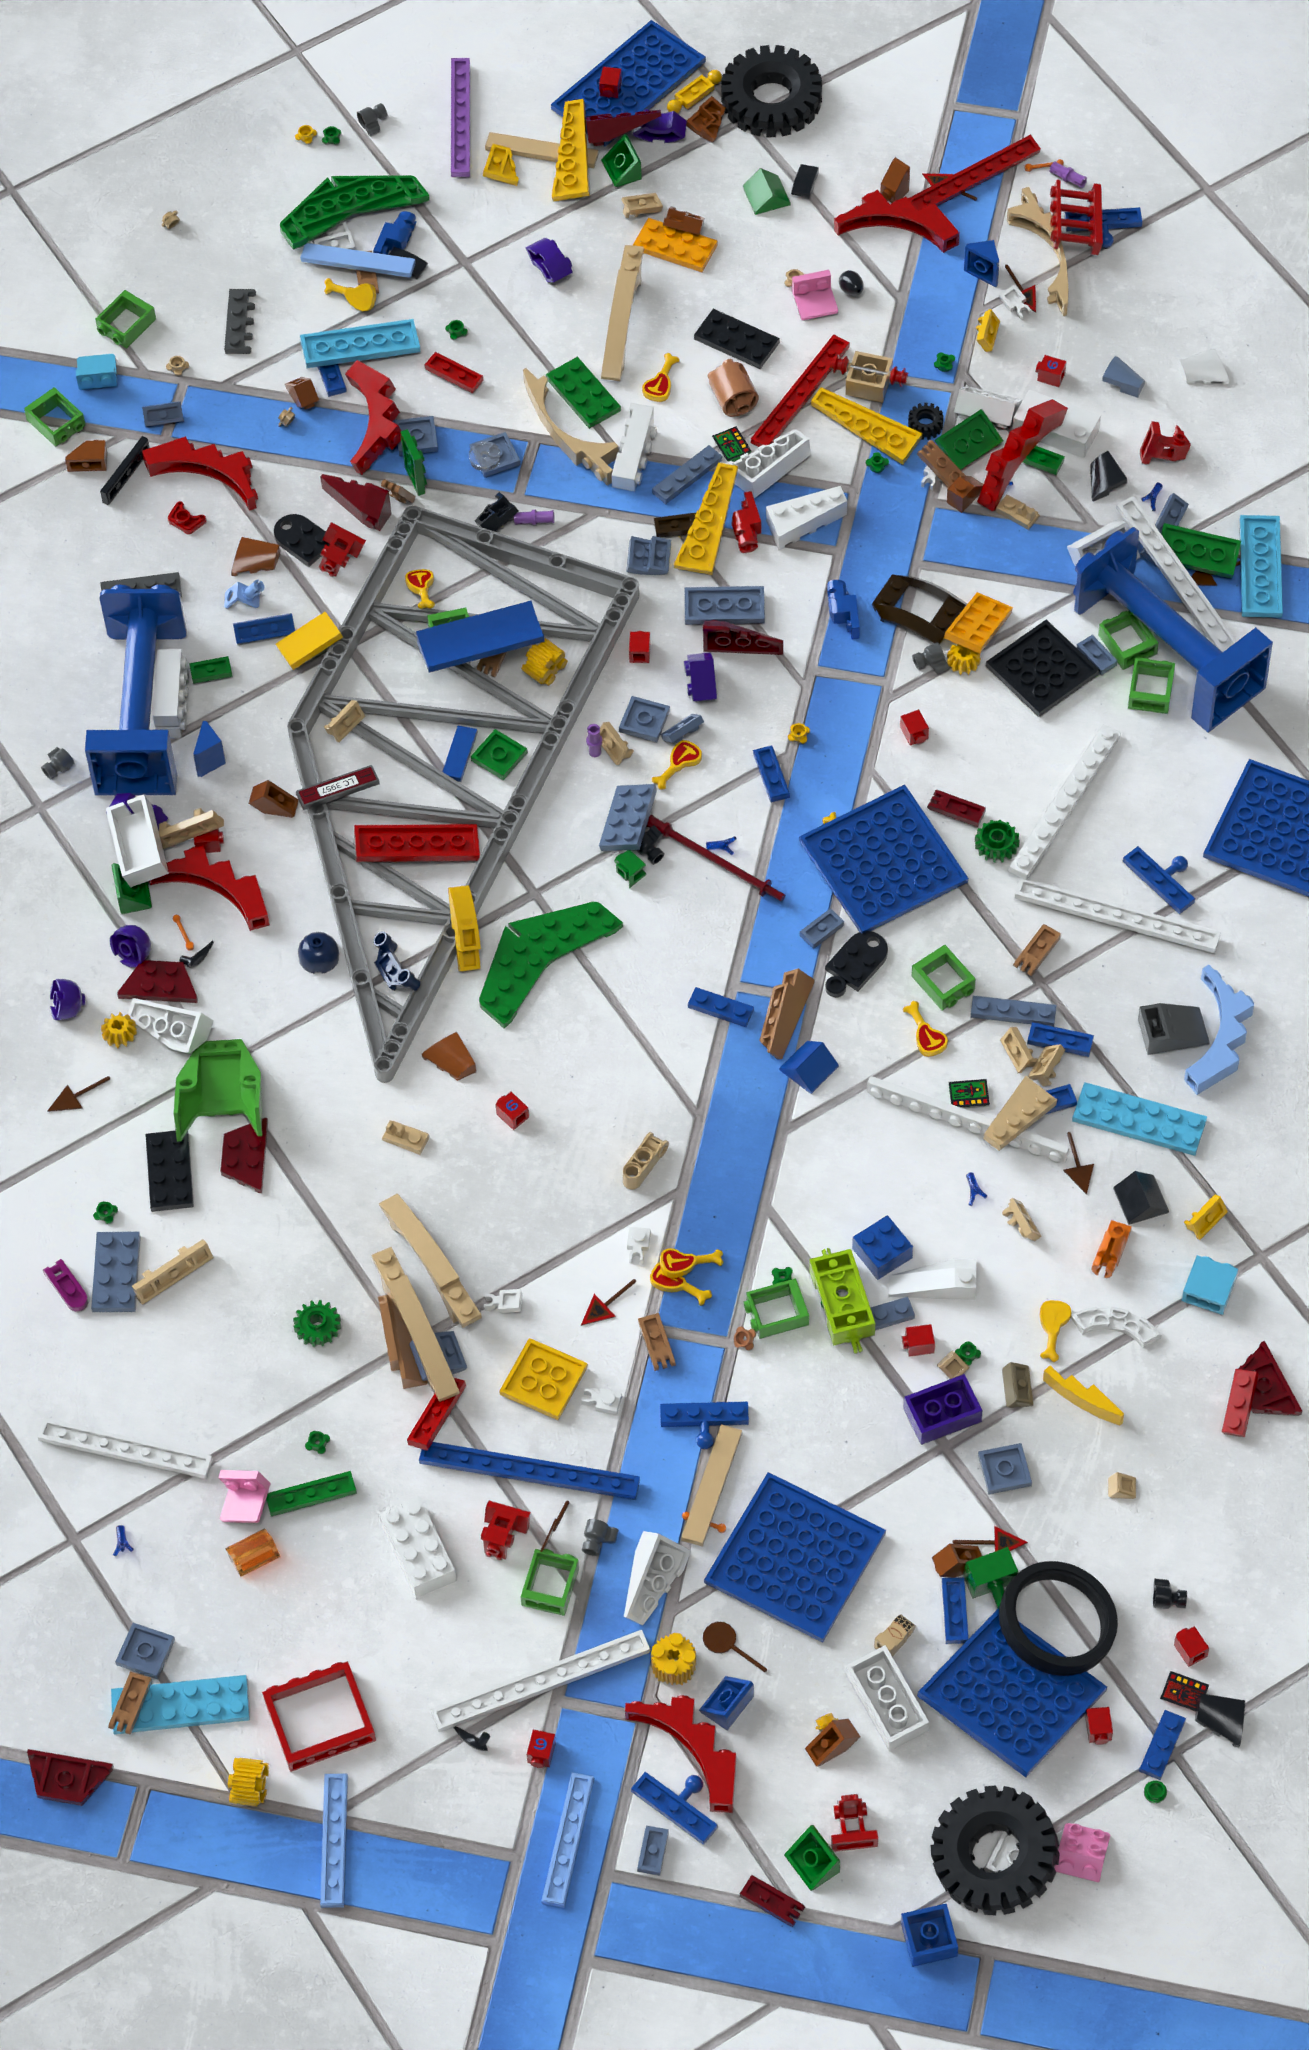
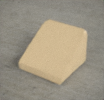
M953 1350L937 1364L949 1379L963 1375L969 1369L966 1363Z
M1119 1472L1108 1478V1497L1136 1498V1477Z

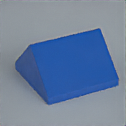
M994 240L967 244L965 246L964 271L997 287L999 257Z
M207 721L202 722L193 753L197 777H203L226 764L222 741Z
M806 1041L779 1070L812 1094L839 1067V1064L823 1042Z
M725 1676L699 1711L728 1731L754 1697V1684L752 1681Z

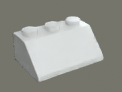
M965 386L959 389L954 412L959 413V417L967 419L982 409L989 420L996 423V426L1007 428V426L1013 425V417L1020 407L1022 400Z
M1115 520L1067 546L1074 565L1076 566L1085 554L1091 552L1096 555L1104 549L1106 541L1114 532L1121 531L1125 533L1128 531L1127 522ZM1137 550V559H1138V558H1140V554H1139V552H1138V550Z

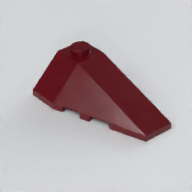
M661 110L635 112V115L625 112L617 114L616 117H613L611 114L587 116L586 125L589 144L593 143V146L604 145V142L610 141L660 117Z
M325 474L320 476L322 489L362 524L370 529L381 531L392 515L388 490L372 483L360 485L356 480L345 482L341 477Z
M704 621L703 652L783 655V640L725 621Z

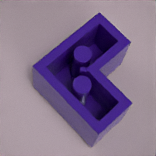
M711 652L687 655V661H684V670L686 676L690 677V684H687L688 696H692L693 701L717 699L714 659Z

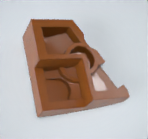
M711 96L686 121V126L700 137L714 142L725 107Z

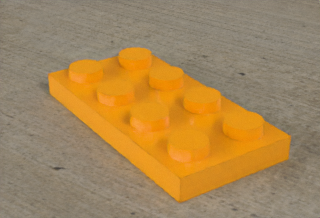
M651 218L647 219L633 243V246L644 247L645 254L699 272L704 271L718 245V241L715 239L663 226V222Z
M977 592L946 630L944 638L980 654L1011 615L1013 607Z

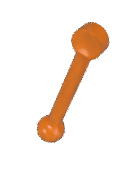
M1057 160V163L1064 164L1063 160ZM1053 162L1037 165L1026 164L1025 171L1030 172L1032 169L1049 167Z
M176 914L173 916V921L177 923L186 942V949L191 951L194 949V944L189 941L180 922L181 917Z
M687 1511L683 1512L682 1518L688 1520L690 1513ZM711 1522L710 1527L716 1528L719 1533L726 1531L725 1524L721 1523L718 1525Z

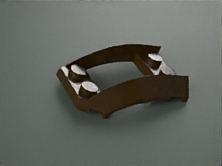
M892 574L873 601L872 606L881 617L880 621L897 624L923 639L927 638L933 643L938 642L940 645L946 630L968 603L929 581L912 576ZM908 586L927 591L945 601L930 623L911 612L894 607Z

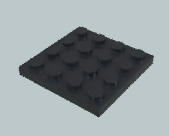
M1047 619L986 661V667L1038 717L1100 673V669Z

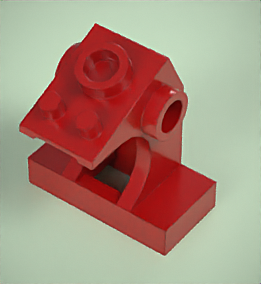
M1152 421L1140 448L1141 463L1149 464L1152 457L1170 461L1183 460L1186 458L1191 443L1178 425L1175 427L1173 437H1167L1161 434L1159 422Z
M331 522L322 539L330 545H325L320 554L323 556L319 565L320 570L328 572L332 577H336L340 568H345L350 559L347 555L350 554L358 558L366 540Z
M488 1500L484 1522L489 1523V1525L484 1527L481 1533L486 1556H495L497 1560H506L507 1549L511 1548L515 1536L512 1535L513 1531L527 1533L531 1512Z
M858 1794L842 1795L841 1800L837 1801V1805L833 1806L834 1817L839 1819L841 1834L831 1835V1848L833 1852L878 1847L877 1830L865 1831L863 1816H867L866 1802H862V1798H858ZM858 1818L859 1830L846 1831L845 1820Z

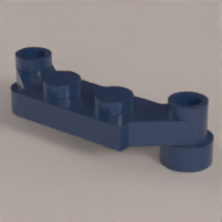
M381 931L377 933L373 943L379 948L374 964L388 987L393 991L397 988L416 991L420 987V981L415 978L411 971L402 967L394 954L397 949V943L386 932Z

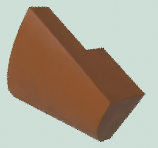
M670 206L667 216L664 218L663 226L700 235L705 218L687 211H678L675 207Z
M241 537L234 558L231 576H238L237 573L250 571V574L260 570H275L280 557L279 545Z
M457 1032L443 1038L422 1053V1058L425 1061L428 1059L437 1065L438 1069L448 1072L457 1081L476 1073V1064Z

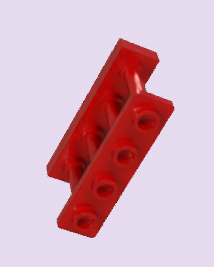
M1057 179L1055 185L1051 186L1050 197L1053 198L1050 205V212H1053L1050 226L1053 227L1051 232L1053 249H1058L1060 241L1088 244L1091 247V255H1099L1103 244L1101 184L1094 183L1091 191L1081 192L1061 189V180ZM1061 197L1087 200V202H1090V205L1084 207L1061 204ZM1061 211L1086 214L1087 217H1090V220L1086 222L1061 218ZM1061 226L1087 229L1090 235L1088 237L1061 233Z

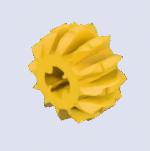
M959 644L957 646L952 645L947 652L948 666L952 667L953 672L959 671L960 675L963 672L969 675L971 670L976 672L977 666L981 663L979 653Z
M119 1012L118 1016H115L111 1013V1019L105 1018L104 1024L101 1025L102 1037L109 1046L115 1044L119 1048L120 1044H123L127 1047V1041L133 1042L134 1036L137 1035L136 1023L129 1014L123 1016Z

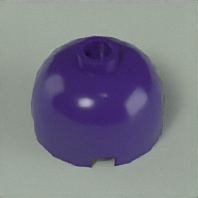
M125 925L110 936V947L115 956L119 955L123 959L120 961L122 964L128 967H136L148 958L151 951V941L148 934L142 928L136 925Z
M53 980L50 991V999H53L54 1007L50 1006L53 1019L67 1020L75 1017L79 1013L81 1006L85 1005V994L81 993L80 987L72 980Z

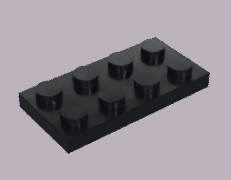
M714 308L694 334V340L758 369L763 367L780 343V338Z
M176 1130L145 1134L151 1212L194 1207L188 1131L182 1141H177Z

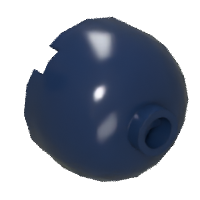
M324 932L308 934L299 944V963L309 973L321 972L323 974L331 971L339 961V949L336 941L332 936Z

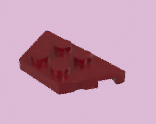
M145 960L138 964L117 992L118 999L135 998L151 1001L198 1003L197 995L183 962Z
M262 1118V1136H257L252 1125L247 1124L225 1133L223 1137L221 1175L228 1179H233L243 1186H250L257 1193H262L268 1118Z
M1265 1341L1261 1342L1259 1348L1238 1368L1254 1371L1259 1374L1251 1407L1252 1413L1302 1415V1409Z
M31 1749L27 1750L36 1794L40 1799L83 1806L114 1768L112 1763Z

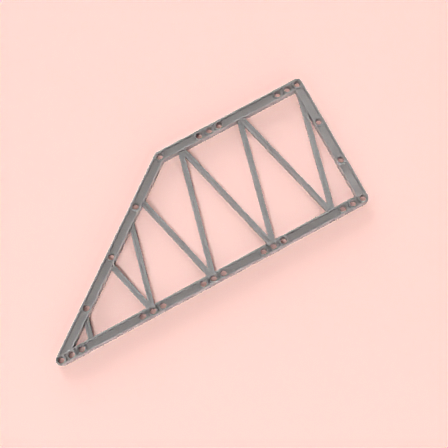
M417 506L407 507L401 515L339 629L343 638L329 647L288 722L289 739L302 788L320 783L308 736L320 713L322 712L328 717L334 718L351 700L357 701L364 713L544 734L508 804L502 810L360 721L351 730L352 732L480 812L346 796L307 809L375 1076L382 1083L390 1082L394 1078L457 955L455 937H449L455 935L451 924L450 904L384 862L359 863L431 909L351 900L338 850L356 860L355 844L333 831L327 808L458 824H477V826L495 828L466 883L470 887L477 916L639 599V582L633 577ZM418 534L437 540L576 624L538 621L545 636L591 641L553 716L467 663L449 668L528 717L331 695L371 620L419 649L416 632L395 619L428 622L427 615L446 611L381 603ZM494 559L611 597L613 600L601 623H598ZM468 613L469 617L475 616V615H479V614ZM355 914L445 925L417 978L420 981V987L416 991L411 990L404 1006L373 987ZM379 1007L397 1018L387 1038Z

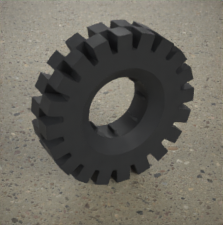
M769 45L760 46V54L756 52L754 47L745 51V57L739 54L733 58V64L729 62L725 68V74L722 75L721 102L725 107L724 112L725 114L728 113V119L733 124L738 122V128L744 132L751 127L752 135L760 136L763 129H766V137H776V129H779L783 137L791 135V126L798 132L805 128V122L810 124L815 119V114H818L821 108L822 78L821 74H819V69L815 63L811 64V58L805 54L799 57V51L790 48L787 54H785V46L775 45L774 52H770ZM775 83L786 87L789 90V96L778 103H765L754 96V91L761 85Z
M996 1785L984 1786L985 1792L979 1793L977 1788L966 1792L967 1799L962 1801L958 1797L950 1803L952 1807L950 1812L943 1811L938 1819L941 1825L940 1827H934L932 1834L934 1845H931V1857L934 1861L932 1864L945 1891H948L951 1898L959 1905L964 1903L966 1909L977 1913L978 1909H981L984 1915L996 1916L997 1910H1002L1003 1914L1006 1915L1014 1913V1907L1017 1905H1021L1023 1909L1033 1904L1031 1898L1034 1895L1040 1898L1047 1890L1045 1884L1047 1881L1052 1883L1056 1875L1054 1866L1059 1865L1060 1853L1057 1849L1059 1842L1053 1824L1047 1816L1045 1809L1038 1802L1035 1803L1030 1795L1023 1791L1021 1794H1017L1015 1788L1007 1786L1003 1787V1791H998ZM994 1831H1005L1009 1836L1012 1834L1019 1841V1843H1016L1019 1853L1010 1867L1003 1871L986 1872L984 1868L979 1869L973 1863V1860H975V1856L972 1854L975 1844L979 1843L978 1840L982 1836Z

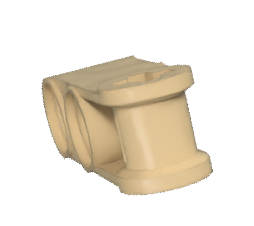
M652 1132L645 1136L640 1146L623 1167V1184L626 1188L637 1189L640 1187L659 1159L666 1153L669 1141L660 1140Z

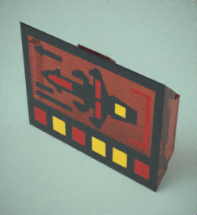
M1170 1671L1160 1699L1196 1711V1700L1201 1693H1207L1209 1684Z

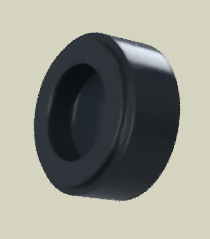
M840 976L830 977L825 984L826 993L835 998L843 996L846 992V981Z

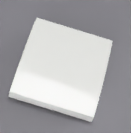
M345 220L312 240L313 244L355 249L351 232L348 230Z

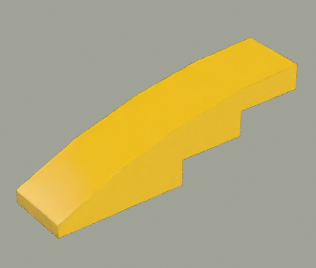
M1051 1365L1044 1370L1043 1381L1065 1399L1098 1418L1119 1426L1123 1423L1124 1413L1094 1384L1086 1389L1073 1375L1065 1380Z

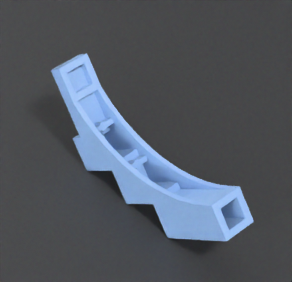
M1210 965L1202 968L1201 980L1211 990L1217 1001L1220 1028L1215 1041L1206 1054L1185 1071L1184 1080L1196 1095L1238 1070L1239 1056L1234 1049L1245 1043L1247 1034L1246 1028L1241 1022L1251 1017L1254 1009L1252 998L1248 995L1246 996L1242 990L1234 993L1233 988L1229 984L1226 985L1220 973Z

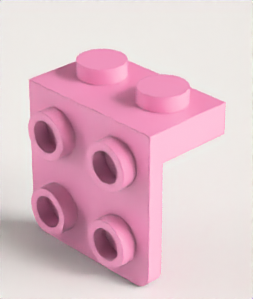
M1066 1823L1058 1849L1060 1853L1059 1865H1055V1871L1100 1882L1110 1834L1100 1829Z

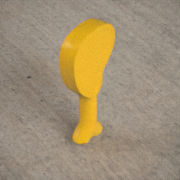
M331 278L324 281L326 285L325 294L333 291L343 294L349 304L360 311H370L375 305L376 289L371 284L364 283L353 288L333 283Z
M1049 1300L1044 1302L1040 1308V1322L1042 1328L1048 1334L1047 1349L1040 1354V1357L1043 1359L1049 1358L1052 1362H1056L1059 1359L1055 1349L1060 1328L1069 1322L1072 1314L1070 1306L1065 1302Z

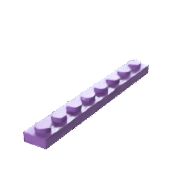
M451 58V177H470V58Z

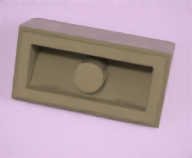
M1013 1362L1008 1363L1002 1368L1006 1407L1033 1406L1029 1366Z

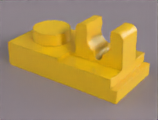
M989 309L985 312L984 316L978 318L981 325L976 326V329L979 331L977 342L985 352L993 350L1000 324L998 317L992 309Z
M1215 1194L1198 1213H1192L1193 1218L1190 1221H1184L1187 1229L1193 1231L1197 1239L1201 1240L1228 1212L1221 1196Z

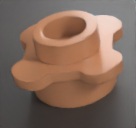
M742 1326L738 1327L734 1335L735 1347H745L746 1350H752L756 1331L754 1329L747 1330Z

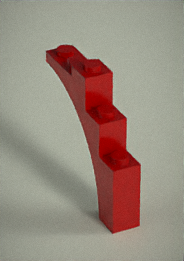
M876 190L862 197V205L856 206L852 210L834 218V232L838 236L859 228L886 226L916 233L932 242L943 253L959 245L960 232L935 203L925 206L918 211L906 196L889 204L883 195Z
M357 360L345 375L350 384L366 397L368 403L369 422L366 435L357 453L350 460L355 471L363 475L386 447L393 450L400 443L401 429L398 424L392 422L397 418L400 411L395 402L389 399L396 390L391 379Z
M1051 399L1028 409L1023 425L1009 432L1004 448L991 453L985 469L988 473L977 500L979 504L991 511L996 510L1010 480L1023 460L1048 433L1062 425L1068 410L1067 407Z
M186 436L142 450L144 464L150 477L174 472L205 475L219 480L233 489L245 502L249 511L257 508L255 500H258L255 488L251 489L250 487L252 485L250 469L253 466L250 458H246L243 451L223 457L222 451L217 450L215 444L195 450L193 443H189Z
M204 846L184 850L185 858L166 862L169 874L149 881L150 885L182 882L206 887L228 899L242 914L250 931L270 926L256 875L244 876L241 879L235 880L230 860L219 861L209 865Z
M685 1695L672 1697L671 1706L661 1702L654 1703L653 1705L644 1704L640 1701L625 1703V1720L649 1724L667 1732L679 1740L695 1757L707 1782L710 1812L733 1813L736 1753L726 1749L719 1750L718 1752L714 1751L715 1725L706 1722L693 1724L694 1699Z

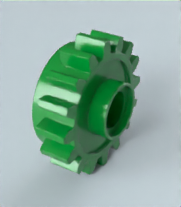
M990 820L987 824L983 823L982 829H977L974 841L975 849H979V856L985 854V860L993 858V863L997 859L1004 862V857L1012 859V854H1017V848H1019L1020 844L1019 833H1015V826L1011 827L1009 822L1001 820Z
M311 1300L310 1306L303 1304V1311H296L297 1317L293 1318L295 1324L294 1331L297 1333L299 1340L303 1338L305 1345L310 1343L313 1347L316 1345L324 1346L327 1342L331 1343L333 1337H338V1330L341 1329L340 1314H337V1308H331L330 1302L323 1305L322 1300H319L318 1304H314L313 1300Z

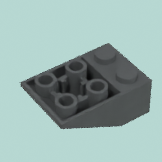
M1165 1003L1139 1007L1138 1022L1148 1055L1210 1044L1200 1007Z

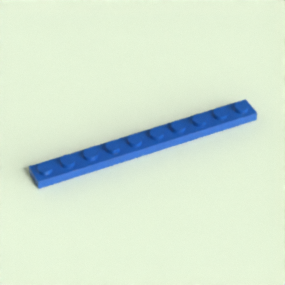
M432 1442L428 1451L421 1449L419 1464L636 1500L640 1483V1476Z

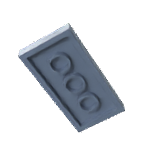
M764 586L684 587L685 625L704 624V621L712 620L725 621L731 624L765 623Z
M655 784L621 785L616 787L599 843L601 851L640 849L657 792Z
M97 1232L92 1312L136 1311V1294L132 1285L137 1283L140 1232Z

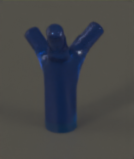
M1159 482L1155 484L1148 495L1141 498L1142 501L1151 500L1152 511H1156V498L1163 488V485Z
M734 836L726 840L706 842L707 850L721 849L733 855L734 852L728 845L737 838Z
M968 1173L966 1175L970 1187V1201L968 1205L972 1206L977 1194L984 1198H987V1194L980 1189L974 1173Z
M123 1525L117 1526V1545L113 1556H117L120 1551L124 1552L125 1547L130 1552L134 1550L126 1539L125 1527Z

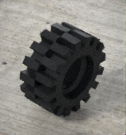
M919 403L918 408L914 406L909 412L908 427L921 432V440H924V437L930 440L931 436L936 438L937 434L940 435L941 430H943L942 410L939 411L938 406L934 408L932 403L930 406H928V403H924V406ZM923 418L931 419L933 422L930 424H922L919 422V420Z

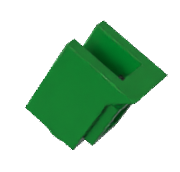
M631 850L620 853L615 858L616 872L623 879L629 881V888L646 876V872L643 870L646 864Z

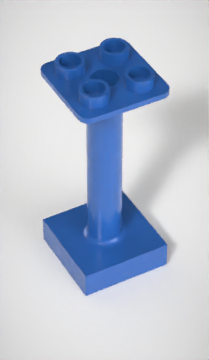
M1132 527L1125 533L1116 531L1108 538L1104 549L1096 555L1091 552L1085 554L1076 564L1077 584L1073 590L1075 595L1074 611L1081 615L1105 596L1111 594L1192 665L1198 672L1191 719L1209 733L1266 689L1273 642L1255 627L1222 652L1133 574L1136 568L1139 530Z
M115 585L111 589L102 590L99 599L108 637L116 640H126L119 730H86L85 754L95 796L116 795L120 793H131L133 795H176L177 771L169 731L149 730L156 639H183L187 634L180 593L167 585H155L151 589H132L126 585Z

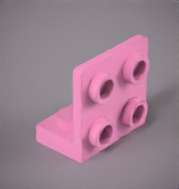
M829 269L792 277V293L801 320L838 313V307L831 289Z
M221 1470L218 1478L229 1490L220 1520L222 1522L258 1523L271 1483L259 1471Z

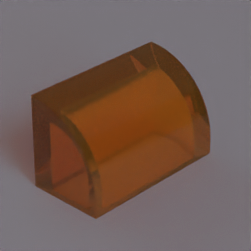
M265 1528L225 1548L240 1577L280 1557L273 1538Z

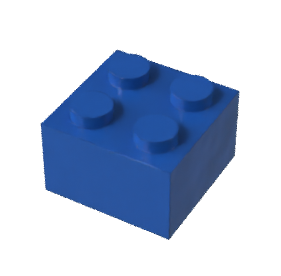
M888 1215L853 1236V1251L877 1280L913 1258V1245Z
M947 1903L901 1914V1927L912 1967L958 1957V1944Z

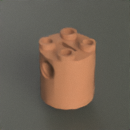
M727 359L721 366L708 373L709 384L725 415L730 417L740 416L751 411L756 406L759 395L742 363Z

